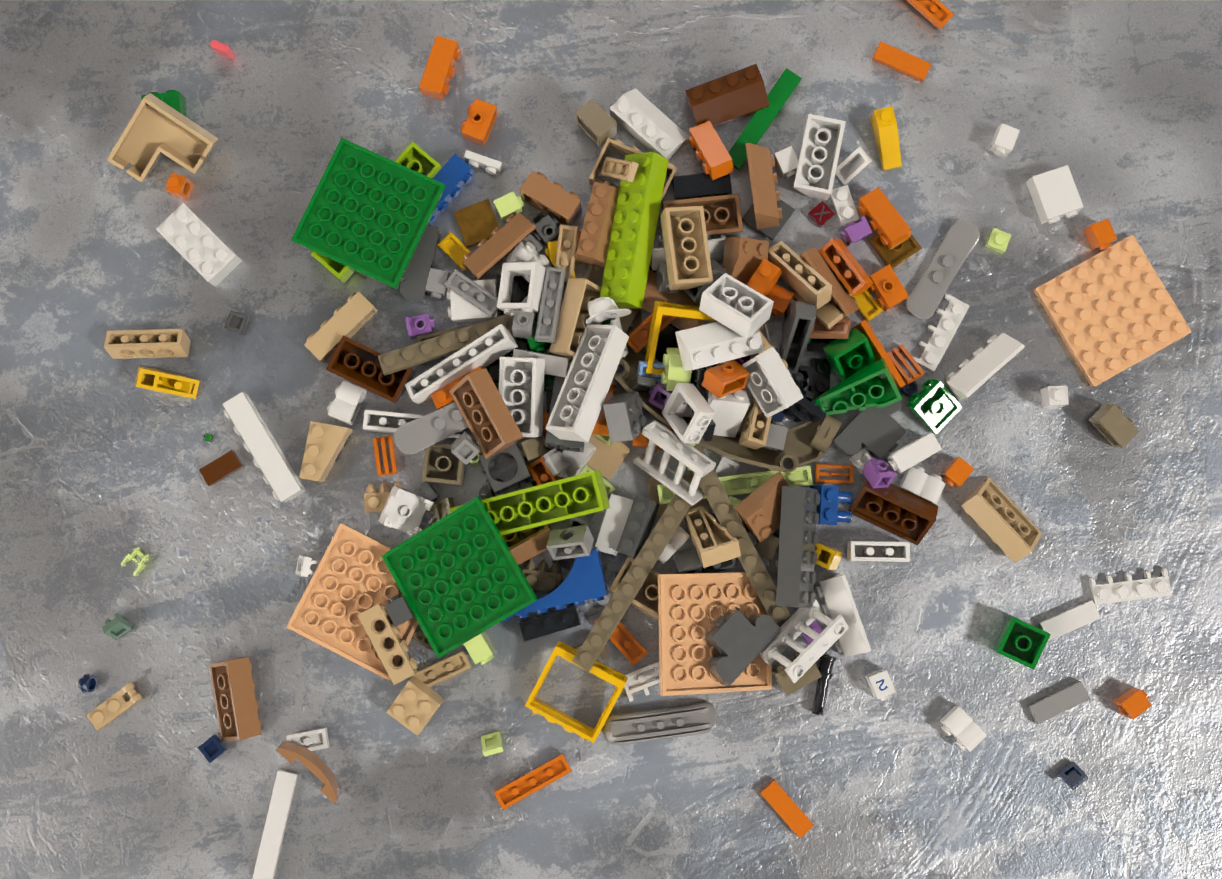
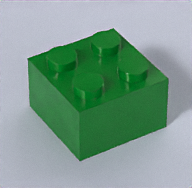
M857 328L849 331L848 339H836L823 347L834 376L841 382L865 366L876 362L867 337Z
M1009 614L993 650L1034 670L1051 634Z

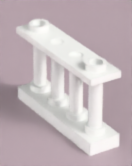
M656 420L645 426L642 430V435L649 439L647 450L634 459L633 463L693 506L705 496V494L697 489L701 477L711 472L715 468L716 463L690 444L682 443L677 435ZM656 445L664 450L661 462L653 457ZM671 455L679 460L676 473L668 468ZM686 466L695 472L691 484L682 478Z
M816 599L812 607H800L780 627L781 631L760 653L767 664L770 665L774 660H777L786 667L785 672L794 684L849 629L842 615L839 614L834 620L824 615ZM815 619L827 625L820 634L808 627ZM802 632L814 640L807 648L795 641ZM788 646L800 653L793 662L781 654Z

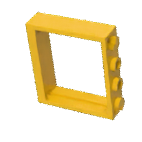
M655 301L644 360L647 361L645 372L652 374V377H655L654 374L661 375L662 372H665V369L653 368L662 315L709 321L716 320L700 311L698 306Z
M559 640L525 707L533 710L532 713L544 716L547 721L561 725L565 731L578 734L582 740L587 739L594 743L620 696L628 677L597 660L595 661L589 672L613 684L616 688L594 728L539 700L536 696L557 655L575 664L572 660L578 650Z

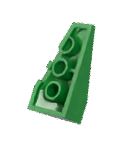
M883 358L865 366L815 398L814 401L820 406L821 410L827 413L826 415L846 413L849 410L859 409L861 411L870 407H886L902 400V396Z

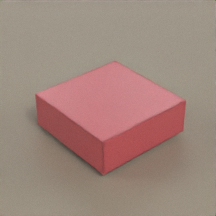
M212 40L210 47L215 53L233 60L235 54L229 46Z

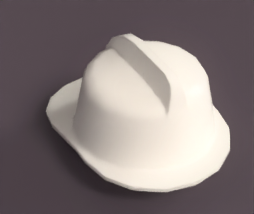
M600 297L587 304L589 318L585 322L586 324H597L608 319L629 315L631 310L619 309L611 298Z

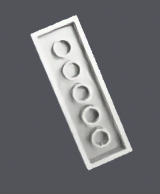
M586 325L545 428L557 438L589 442L629 336L616 325Z

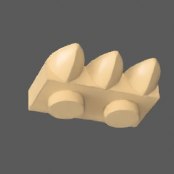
M396 481L393 485L403 489L398 481ZM385 482L381 484L378 493L372 483L368 485L364 493L365 513L383 511L390 495V488Z

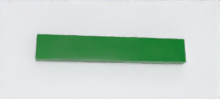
M785 69L767 95L769 107L756 111L728 153L732 158L733 167L737 170H740L747 160L745 143L758 144L800 83L802 78L789 69Z

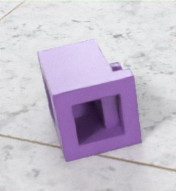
M863 216L857 223L853 221L847 224L845 230L840 232L842 241L846 242L849 247L868 238L873 232L865 216Z
M429 314L405 318L408 334L411 339H416V336L434 333L433 329H436L435 320ZM424 322V326L418 328V323Z
M658 383L650 389L648 402L663 410L673 391H666L664 384Z
M875 457L869 459L862 470L872 488L889 487L897 475L895 471L890 470L884 460H878Z

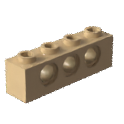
M183 329L107 331L104 349L113 359L188 357L191 340Z
M750 391V405L744 416L739 445L757 450L766 446L772 416L766 418Z
M379 603L358 614L393 685L418 672V664L414 657H410L408 653L409 647L405 640H401L399 636L400 629L398 626L395 627L385 605ZM378 620H382L385 623L383 631L379 630L376 626ZM388 637L394 641L392 648L387 647L385 644ZM396 655H400L403 658L402 665L395 663L394 658Z

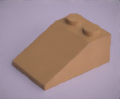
M743 237L725 238L723 268L733 278L746 285L763 259L768 260L769 241Z
M780 471L734 507L748 531L760 543L773 534L780 525L782 486H789Z

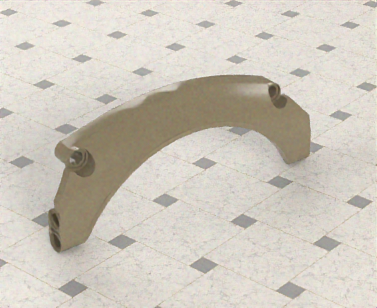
M629 309L631 310L629 315L619 317L623 332L627 335L642 323V313L638 309ZM627 344L629 353L622 357L618 364L623 368V371L620 374H615L613 379L627 393L638 391L639 397H641L643 402L642 408L663 425L674 431L662 415L663 410L648 402L650 390L645 392L629 388V382L637 375L639 360H645L646 354L644 352L646 349L644 347L636 353ZM826 415L824 420L814 423L808 421L788 429L782 452L762 447L754 450L739 445L741 432H737L735 437L713 435L712 441L706 442L701 438L699 443L702 448L737 462L768 470L790 473L797 467L821 459L823 453L827 451L842 422L830 415ZM682 417L687 425H689L692 418ZM784 459L791 460V469H786L783 466Z

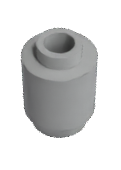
M556 448L543 456L545 459L544 463L554 477L559 476V478H562L569 473V463Z

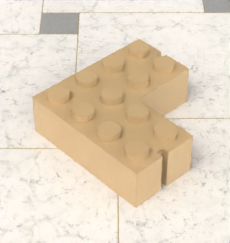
M149 93L141 101L107 161L121 170L132 164L126 173L143 182L163 153L195 174L203 165L218 138Z

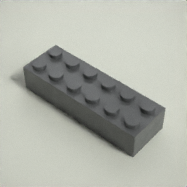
M782 486L776 606L812 607L815 602L813 585L816 582V573L814 572V566L817 562L815 546L818 543L816 526L819 523L817 506L820 503V494L817 489Z

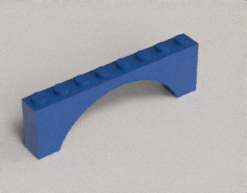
M591 549L590 556L576 557L569 575L558 588L548 595L538 598L537 601L511 616L517 615V618L529 616V612L536 611V614L548 612L547 608L555 607V610L567 608L566 604L570 603L578 606L585 604V600L593 599V602L604 600V596L609 593L599 549ZM510 617L506 618L501 622L509 621Z

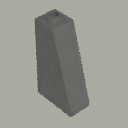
M555 376L549 418L565 377ZM547 431L545 448L584 452V442L562 440Z

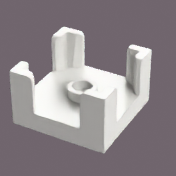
M393 486L378 522L414 536L422 531L419 525L425 511H430L434 502Z

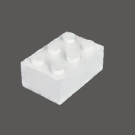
M725 273L702 293L699 310L748 339L770 319L774 301Z
M774 347L769 348L742 365L750 372L746 385L766 418L775 415L804 398Z

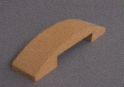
M283 740L276 751L290 764L295 759H298L323 782L320 791L335 804L341 792L337 780L329 767L307 748Z

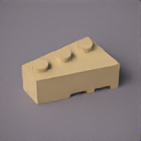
M311 421L299 478L324 483L335 464L337 456L344 448V444L353 430L347 427Z
M703 506L687 511L684 516L686 527L703 568L741 556L739 541L735 537L733 538L724 526L721 527Z

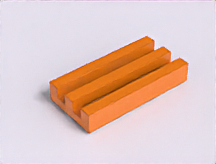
M900 344L897 349L895 347L891 352H887L897 371L907 384L924 375L922 368L903 344ZM899 352H901L904 355V357L908 360L911 366L915 369L917 374L914 372V370L910 367V365ZM894 355H896V357L900 360L902 365L907 369V371L910 373L912 377L909 378L906 372L902 369V367L893 357Z
M393 436L373 438L378 476L398 474ZM385 441H389L390 456L392 463L391 471H389ZM378 442H381V446H382V454H383V461H384V468H385V471H384V472H382L381 457H380V450H379V443H378Z
M814 464V484L853 485L854 465ZM819 468L849 469V473L819 472ZM819 476L849 477V480L819 479Z

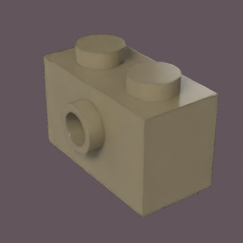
M593 99L575 112L576 123L599 147L605 144L608 138L611 139L617 135L616 120L612 116L609 117L602 105L597 104Z
M1103 404L1089 421L1113 447L1124 448L1139 431L1135 427V423L1122 413L1121 407L1116 404Z

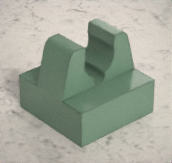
M119 613L115 614L116 618L112 621L107 619L106 625L102 627L104 633L115 640L132 630L131 624Z

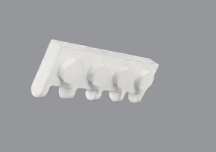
M945 294L943 297L949 301L945 310L943 311L939 308L936 310V313L941 316L936 327L932 325L927 327L929 331L933 332L927 344L922 341L918 344V346L923 348L919 359L912 356L918 365L931 372H935L969 308L968 304L949 294Z
M1166 568L1161 569L1160 577L1151 578V573L1148 570L1144 571V579L1132 580L1131 574L1125 573V581L1114 583L1111 575L1106 576V584L1096 585L1095 579L1089 578L1091 599L1095 605L1172 595L1168 570Z
M659 661L624 674L628 677L624 688L630 702L634 701L632 693L644 689L646 696L650 695L647 687L660 683Z

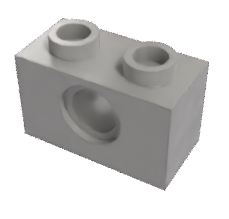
M587 525L551 530L546 547L553 560L590 556L594 538Z

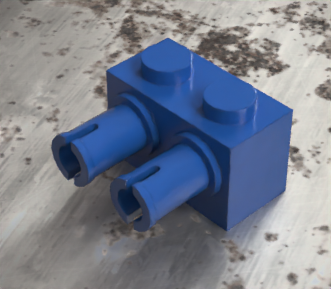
M810 486V488L817 489L820 494V503L817 506V513L819 514V523L817 525H837V522L850 523L852 521V518L845 517L852 516L851 511L838 510V503H852V498H846L848 496L853 497L852 492L839 491V486Z

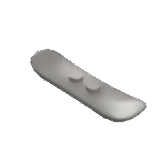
M962 219L956 221L950 227L930 264L911 291L910 297L906 300V307L915 317L925 320L933 316L952 280L975 247L980 234L979 229L972 222Z
M453 402L428 415L400 426L396 429L393 436L398 449L402 453L410 455L416 454L469 427L458 406Z
M699 702L660 710L613 714L608 716L603 725V732L606 740L617 746L700 735L714 729L717 723V713L714 706L709 702Z

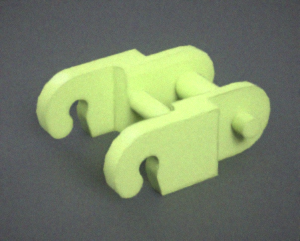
M140 547L134 548L133 552L128 553L121 562L122 567L131 559L138 564V568L133 574L134 576H138V572L145 568L147 565L145 562L149 560L150 556L140 552ZM136 554L142 558L140 562L134 558Z

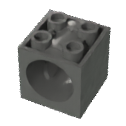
M517 442L488 459L484 455L479 456L480 461L478 465L482 473L484 472L488 476L486 480L488 488L497 494L517 486L520 482L533 479ZM503 455L511 459L514 457L518 464L514 477L507 482H503L504 480L499 478L495 479L492 474L495 460Z

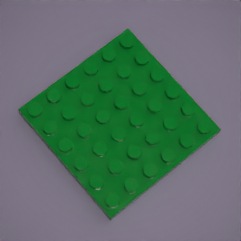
M341 138L291 241L397 290L446 189V185Z
M480 496L381 556L438 658L538 600Z

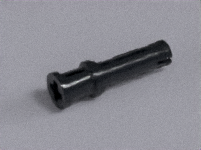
M823 654L820 657L819 672L822 677L817 682L813 714L824 716L829 682L834 677L832 673L834 661L837 660L834 656Z

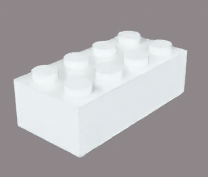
M184 203L156 228L215 287L243 261Z

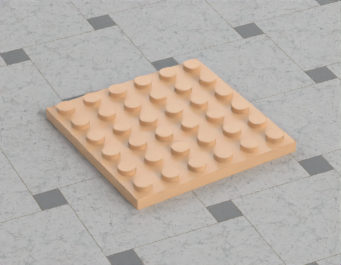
M1133 234L1033 290L1091 388L1192 332Z
M340 523L286 628L390 681L391 679L358 614L379 603L387 605L389 604L388 600L396 595L403 596L381 557L392 550V548ZM415 617L398 626L400 629L399 636L401 640L406 641L407 645H409L413 634L419 626ZM378 620L376 626L379 630L383 631L385 623L382 620ZM388 637L385 644L387 647L392 648L394 641ZM400 655L395 656L394 661L397 665H399L402 657Z
M746 572L658 574L660 695L772 689V664H767L760 654L730 686L722 685L708 668L709 660L713 656L720 655L705 637L715 625L714 622L717 618L724 616L728 610H739L747 619L752 614L768 615Z

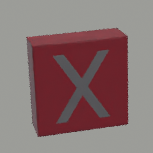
M822 200L808 215L821 228L835 213Z

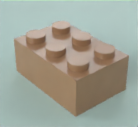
M531 171L520 188L522 201L540 212L545 211L550 217L554 216L562 225L572 226L582 211L581 200L577 194L571 191L570 193L563 190L562 185L557 182L552 183L548 181L547 177L540 172L535 173Z

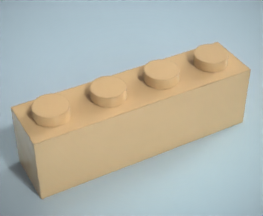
M783 241L768 249V261L781 269L783 273L781 278L809 304H815L816 310L831 301L832 285Z
M359 291L350 295L347 299L348 302L343 307H338L333 313L334 316L330 320H325L320 325V329L306 339L307 342L304 346L324 364L333 356L343 335L351 338L378 311Z

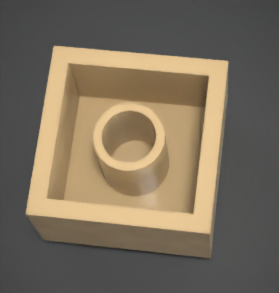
M412 677L386 713L418 736L444 702L445 698L426 686L417 677Z

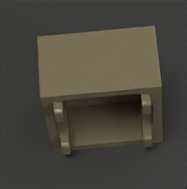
M796 652L794 654L795 657L792 658L790 661L793 662L800 655V653ZM776 663L773 665L774 669H772L776 682L781 691L787 696L822 677L815 663L795 684L785 672L786 667L784 665Z

